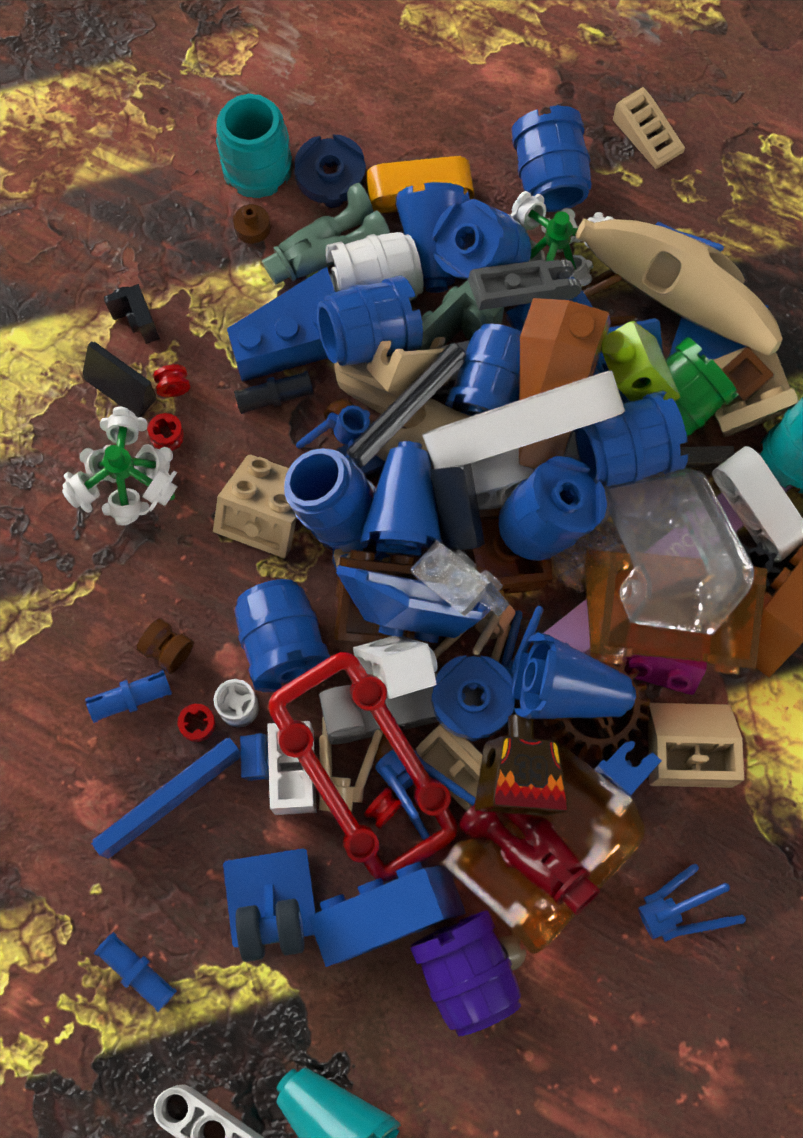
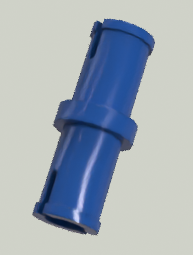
M160 670L158 673L131 683L128 680L119 682L120 687L90 698L87 697L85 702L93 723H96L98 720L128 709L130 713L137 711V706L166 695H172L164 670Z
M114 932L94 952L97 957L99 956L122 978L120 983L125 988L131 986L155 1008L156 1012H159L177 992L175 988H172L148 966L151 962L145 956L140 958Z

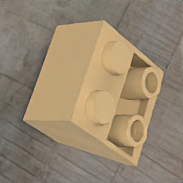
M650 703V706H647V716L650 718L648 721L649 755L654 753L662 760L649 774L650 786L733 788L744 781L742 736L731 705Z

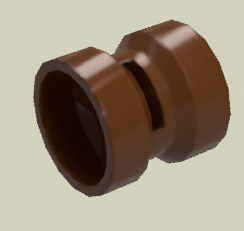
M158 618L142 634L136 650L146 658L154 657L158 660L159 666L163 670L172 674L186 661L193 649L194 641L185 634L177 635L172 631V626L162 618Z

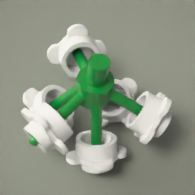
M528 191L522 192L513 204L512 218L528 230H533L542 225V231L545 233V236L538 243L530 240V261L545 260V254L542 249L548 245L550 248L545 262L554 261L556 253L563 252L565 256L563 259L571 261L575 269L570 278L578 279L581 286L588 285L592 281V276L589 274L593 268L592 261L585 260L581 255H572L569 245L572 242L579 243L582 241L577 239L575 235L578 229L574 220L575 212L572 209L565 208L561 212L556 213L553 219H546L544 197L541 194L532 196ZM596 212L593 217L587 220L595 223L610 220L613 217L607 216L605 218L602 212Z
M115 407L111 416L101 419L100 428L106 431L108 439L116 443V445H106L103 449L94 451L90 448L84 449L80 453L79 458L85 465L86 474L82 471L75 475L70 472L65 473L64 478L66 482L63 483V494L72 506L76 508L81 506L85 512L90 513L93 510L91 503L100 496L97 488L99 482L107 480L112 483L116 482L118 490L109 495L108 503L102 506V512L104 515L112 516L116 524L128 525L136 521L139 515H145L149 511L152 512L157 503L165 506L169 500L175 499L174 492L178 486L171 483L177 472L173 471L171 475L168 473L170 461L173 459L171 449L162 447L159 450L154 449L150 444H145L141 447L135 458L131 457L125 449V445L136 442L139 431H145L148 423L146 419L136 417L132 411L125 407ZM132 476L148 486L142 497L152 503L150 507L147 502L140 501L139 493L136 490L126 488V478Z

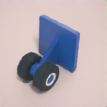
M302 848L225 861L223 869L232 945L239 948L242 960L250 962L263 959L265 956V945L280 943V948L284 955L302 953L304 951V937L314 935L308 916L316 913L307 850Z

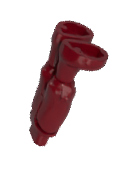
M475 804L466 811L459 825L463 832L469 837L486 838L502 848L501 855L506 867L516 869L534 886L552 898L557 905L564 903L575 915H578L599 895L601 890L589 879L590 871L583 866L571 848L557 834L552 822L542 817L534 818L532 815L501 813L522 831L525 838L520 839L503 825L495 812L475 811Z

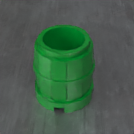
M689 337L685 338L675 347L676 352L665 359L680 394V398L675 400V403L682 416L687 437L706 425L705 422L723 404L727 406L739 396L736 392V387L712 358L709 360L705 355L700 356L699 352L703 349ZM645 377L641 382L647 386L650 383V379Z

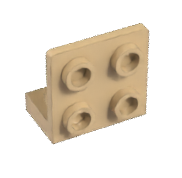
M746 347L714 359V361L722 369ZM750 348L772 371L774 378L746 402L741 401L737 397L729 405L723 404L719 408L715 416L724 438L782 416L799 401L794 388L791 389L776 352L772 355H766Z
M247 455L217 496L213 532L286 558L291 550L297 520L295 512L288 504L284 493L285 478L289 468L270 462L262 457Z

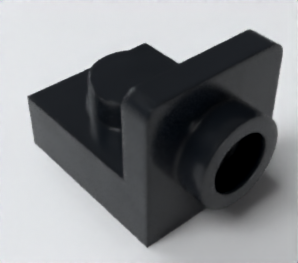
M139 284L118 288L112 294L104 296L105 304L113 320L127 316L133 333L140 331L146 344L160 339Z

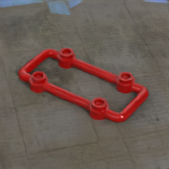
M339 652L279 688L272 694L268 710L279 729L277 741L281 750L287 756L299 760L345 833L343 846L347 855L353 861L363 863L374 879L382 878L383 882H390L398 878L397 870L417 862L421 863L454 840L457 834V822L449 809L451 801L449 790L443 783L430 778L385 704L387 697L385 684L377 676L367 674L355 655L348 652ZM342 669L346 671L352 681L350 687L352 700L359 708L371 712L416 786L414 791L416 804L422 812L434 816L441 827L440 830L384 865L377 854L379 840L370 827L359 825L312 750L314 738L311 730L304 722L294 720L286 708V704Z

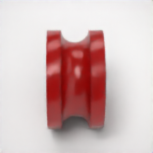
M173 364L158 368L153 374L154 381L157 383V394L161 397L170 398L188 392L190 383L186 379L188 375L186 367Z
M169 413L158 414L148 424V435L156 449L160 450L162 447H168L171 451H174L183 443L184 431L180 420L175 415ZM167 426L171 430L172 436L164 438L160 428Z
M190 704L180 712L177 725L180 733L187 740L201 742L213 734L215 718L207 706ZM200 713H203L207 716V718L203 719L204 723L208 724L204 731L196 729L193 733L187 731L186 728L190 727V724L186 720L190 715L197 717Z
M387 787L367 808L364 816L367 819L370 817L376 820L375 826L381 829L399 810L402 803L399 798H393L392 789Z

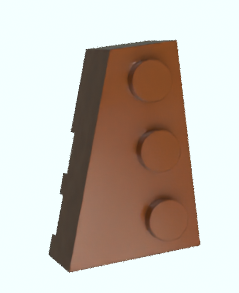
M803 545L789 561L795 567L792 571L786 567L781 571L770 585L776 591L772 595L766 591L751 609L756 616L730 647L769 678L803 643Z

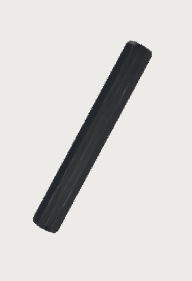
M450 343L347 449L349 458L358 466H365L466 362L464 361L466 351L458 344Z

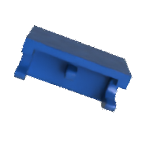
M634 741L624 743L607 762L603 759L586 778L617 807L634 793L662 761L654 753H651L641 760L639 766L632 767V763L628 760L626 761L625 756L633 749Z

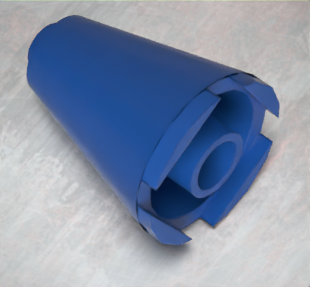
M430 182L424 183L425 190L413 192V186L399 191L396 196V206L404 235L409 234L416 245L422 268L423 287H425L427 292L440 293L447 291L448 286L455 282L456 277L443 271L435 260L434 253L437 254L436 241L432 240L433 230L439 217L450 205L456 202L461 204L469 201L470 194L469 192L464 194V187L457 184Z
M401 441L398 443V447L389 450L361 533L360 544L363 547L367 548L368 542L371 541L376 543V551L385 553L421 555V548L431 547V555L441 552L442 538L430 473L432 469L429 453L422 449V444L412 441Z
M536 633L532 635L527 641L534 643L529 653L521 651L513 676L512 698L520 700L521 709L514 708L516 714L520 717L527 719L621 717L635 703L636 689L632 685L629 676L548 634Z

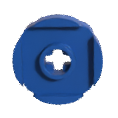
M467 655L456 657L446 663L435 678L437 685L433 686L431 696L434 714L439 723L448 732L457 737L466 738L469 741L490 737L507 724L508 716L513 713L515 699L512 698L513 679L503 665L490 657L482 655L480 657H467ZM468 687L471 691L480 688L483 691L480 698L483 704L479 707L474 704L467 706L464 703L466 699L463 693L464 689Z

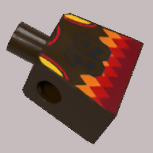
M517 714L508 716V736L486 742L475 799V811L546 817L568 812V800L559 746L555 741L534 739V719L523 718Z

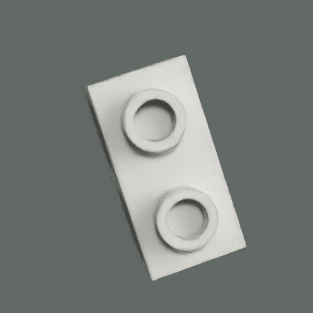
M391 636L353 647L355 657L360 661L367 674L377 676L385 684L387 698L389 699L437 685L434 674L438 667L437 659L427 643L404 636Z
M301 721L309 727L314 738V730L310 721ZM268 723L271 811L275 815L317 813L316 787L299 760L283 753L277 741L279 729L275 723Z

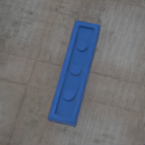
M230 737L225 738L94 838L91 844L100 856L107 859L111 858L241 758V752Z

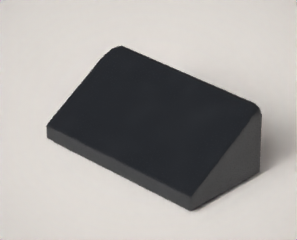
M91 341L88 344L83 367L84 380L121 407L132 411L136 417H142L157 399L151 382L96 342Z
M471 463L431 469L430 473L444 551L474 549L484 545Z

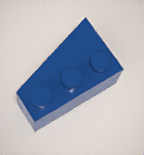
M327 266L227 328L242 382L328 358L321 342L317 323L318 303L323 301L325 296L335 293Z
M417 862L397 870L398 879L384 884L382 878L359 886L360 895L346 900L344 894L321 902L322 911L308 917L325 966L328 967L345 962L415 932L418 933L426 930L430 926L447 919L466 914L448 865L422 868L421 863Z

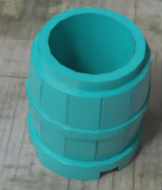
M244 94L228 101L221 109L216 123V143L221 158L220 162L224 179L228 185L230 183L231 186L237 189V193L245 197L261 198L271 196L278 192V187L285 180L286 183L289 181L293 168L289 148L290 139L282 113L272 101L261 95Z
M802 397L784 413L781 422L771 428L762 438L763 450L760 453V456L779 484L784 488H787L789 485L801 488L798 492L803 494Z

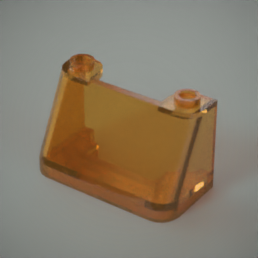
M586 549L584 567L590 652L598 654V661L623 664L624 657L640 655L704 661L714 664L715 672L726 674H739L740 667L756 669L767 568Z
M558 742L568 800V812L548 817H533H542L554 824L557 834L571 848L583 866L590 871L589 879L600 889L638 848L644 838L645 826L631 797ZM507 819L503 823L514 836L520 839L525 838L522 831L512 821ZM471 839L454 845L448 854V858L442 863L445 869L530 953L535 954L542 951L575 917V914L564 903L557 905L552 898L534 886L516 869L506 867L501 855L502 848L493 841L487 840L481 845L475 839Z

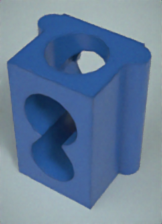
M262 733L240 736L241 778L248 781L269 780L268 736Z

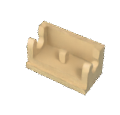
M445 337L435 338L429 350L404 351L403 349H395L392 356L387 357V352L390 349L391 341H382L377 348L372 362H368L366 369L387 392L405 390L445 349L442 348L445 343ZM451 377L442 386H448Z
M439 724L418 745L416 752L423 761L476 798L483 755L466 738L451 734ZM449 790L450 796L465 811L472 807L471 804Z

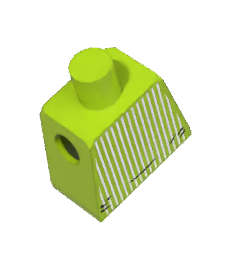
M631 321L605 336L602 342L604 359L609 371L612 370L617 388L629 401L641 400L644 396L659 391L667 392L663 397L664 400L672 398L675 401L680 398L657 339L635 321ZM639 378H649L650 383L646 386Z

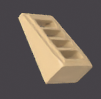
M644 87L616 104L613 121L655 169H658L684 152V145ZM646 120L648 123L641 127L639 123ZM655 131L657 132V135L648 139V135ZM665 141L667 146L657 152L655 147Z

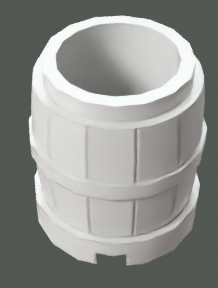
M402 232L378 236L372 234L368 235L365 239L345 245L341 241L326 246L327 263L334 262L335 266L331 269L332 274H329L335 292L349 289L359 284L382 283L384 279L400 275L409 281L416 297L409 298V301L416 299L417 295L423 292L424 284L421 263L416 245L409 234L404 235Z

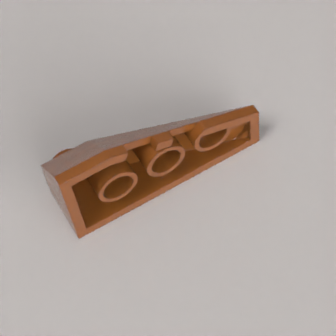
M533 298L520 335L519 400L593 376L602 351L603 339L607 335L611 324L609 312L570 300ZM574 430L520 447L519 465L535 470L550 458L555 456L565 457Z

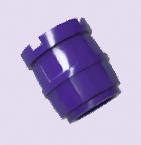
M488 910L460 919L459 923L448 928L445 926L410 946L416 963L421 964L433 1002L436 1003L448 1028L455 1030L457 1036H465L485 1029L509 1017L521 1007L519 1002L521 993L511 968V960L509 956L505 955L499 940L493 932V929L496 927Z

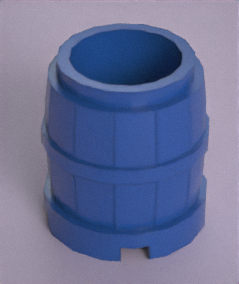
M559 105L550 106L551 113L540 116L538 109L531 111L519 118L511 129L512 144L518 158L517 171L522 181L523 190L528 191L532 196L541 194L544 197L546 212L562 211L565 208H572L582 203L588 197L592 185L589 165L591 159L583 138L585 128L581 114L572 107Z
M468 199L469 201L461 204L456 202L450 205L439 217L433 230L432 240L436 241L437 254L434 253L436 262L443 271L460 279L468 280L472 269L530 261L531 241L526 229L513 219L511 215L476 199Z
M400 275L384 279L382 283L355 285L349 289L325 296L323 301L318 303V330L325 353L332 363L338 362L341 366L372 362L377 348L382 341H391L387 357L392 356L395 349L416 351L415 349L421 348L423 339L422 317L420 309L412 311L409 298L416 297L405 277Z
M492 323L483 324L479 330H476L466 349V358L464 360L466 362L459 368L455 386L449 390L445 405L450 408L454 405L461 409V413L474 416L519 401L520 335L522 331Z
M659 391L648 394L641 400L623 403L624 413L575 430V440L580 462L586 464L591 469L587 474L592 477L595 484L599 480L603 487L616 486L628 482L634 483L660 472L666 474L685 468L688 462V454L680 456V444L688 442L687 433L675 401L672 398L663 399L667 392Z
M313 449L302 454L290 466L286 473L284 484L286 500L295 512L296 517L307 529L311 530V533L327 549H341L343 552H351V550L363 547L360 544V537L376 488L367 480L366 475L355 463L351 462L337 450Z
M555 456L539 465L528 479L518 484L501 507L498 524L500 535L506 546L520 557L537 561L546 560L571 548L580 537L593 531L605 517L607 499L605 489L600 480L595 484L592 477L587 474L591 469L586 464L571 457Z
M278 579L255 585L238 597L234 610L239 631L238 638L250 665L248 671L255 690L260 692H276L282 687V683L294 680L330 657L326 644L322 643L316 613L313 611L304 589L293 580Z

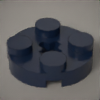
M333 134V139L326 138L321 140V136L313 137L300 147L295 156V180L299 189L311 200L324 203L329 208L339 207L344 201H347V191L350 186L360 183L363 187L365 183L366 164L364 154L359 145L348 137ZM334 164L337 165L336 173H324L323 166L332 167Z

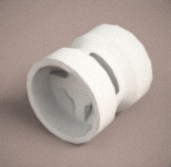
M239 679L227 680L220 684L215 691L214 706L223 721L228 725L244 727L252 723L257 717L259 711L258 699L251 686L245 681Z

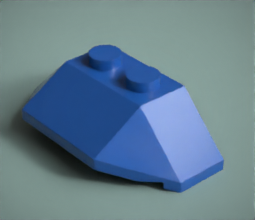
M338 565L336 572L364 620L378 624L379 633L403 637L404 630L414 631L415 639L438 643L439 636L458 637L482 620L498 604L499 599L498 596L341 565Z

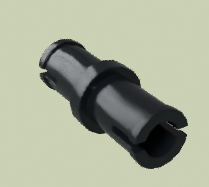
M308 370L304 371V373L275 380L274 377L267 378V383L234 391L241 414L274 405V408L282 406L281 402L314 394Z

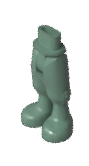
M360 183L349 187L347 191L348 206L343 212L334 218L323 216L316 219L313 223L298 230L280 243L279 247H274V254L261 260L275 285L287 278L295 281L296 277H303L317 272L326 266L333 265L334 262L327 263L326 246L328 244L342 241L345 245L365 239L368 235L375 234L378 236L390 233L388 225L380 212L377 210L373 211L371 201ZM361 225V227L346 236L341 235L342 232Z

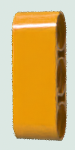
M461 156L382 163L370 167L366 173L368 194L373 211L377 210L380 213L398 212L396 206L398 192L409 186H413V192L425 190L424 183L443 182L457 184L464 187V194L469 192L470 199L474 197L470 163L468 159Z

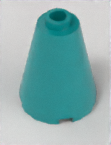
M307 1067L298 1072L295 1069L290 1070L281 1079L276 1088L280 1093L276 1103L298 1138H396L398 1136L399 1130L397 1128L401 1124L393 1116Z

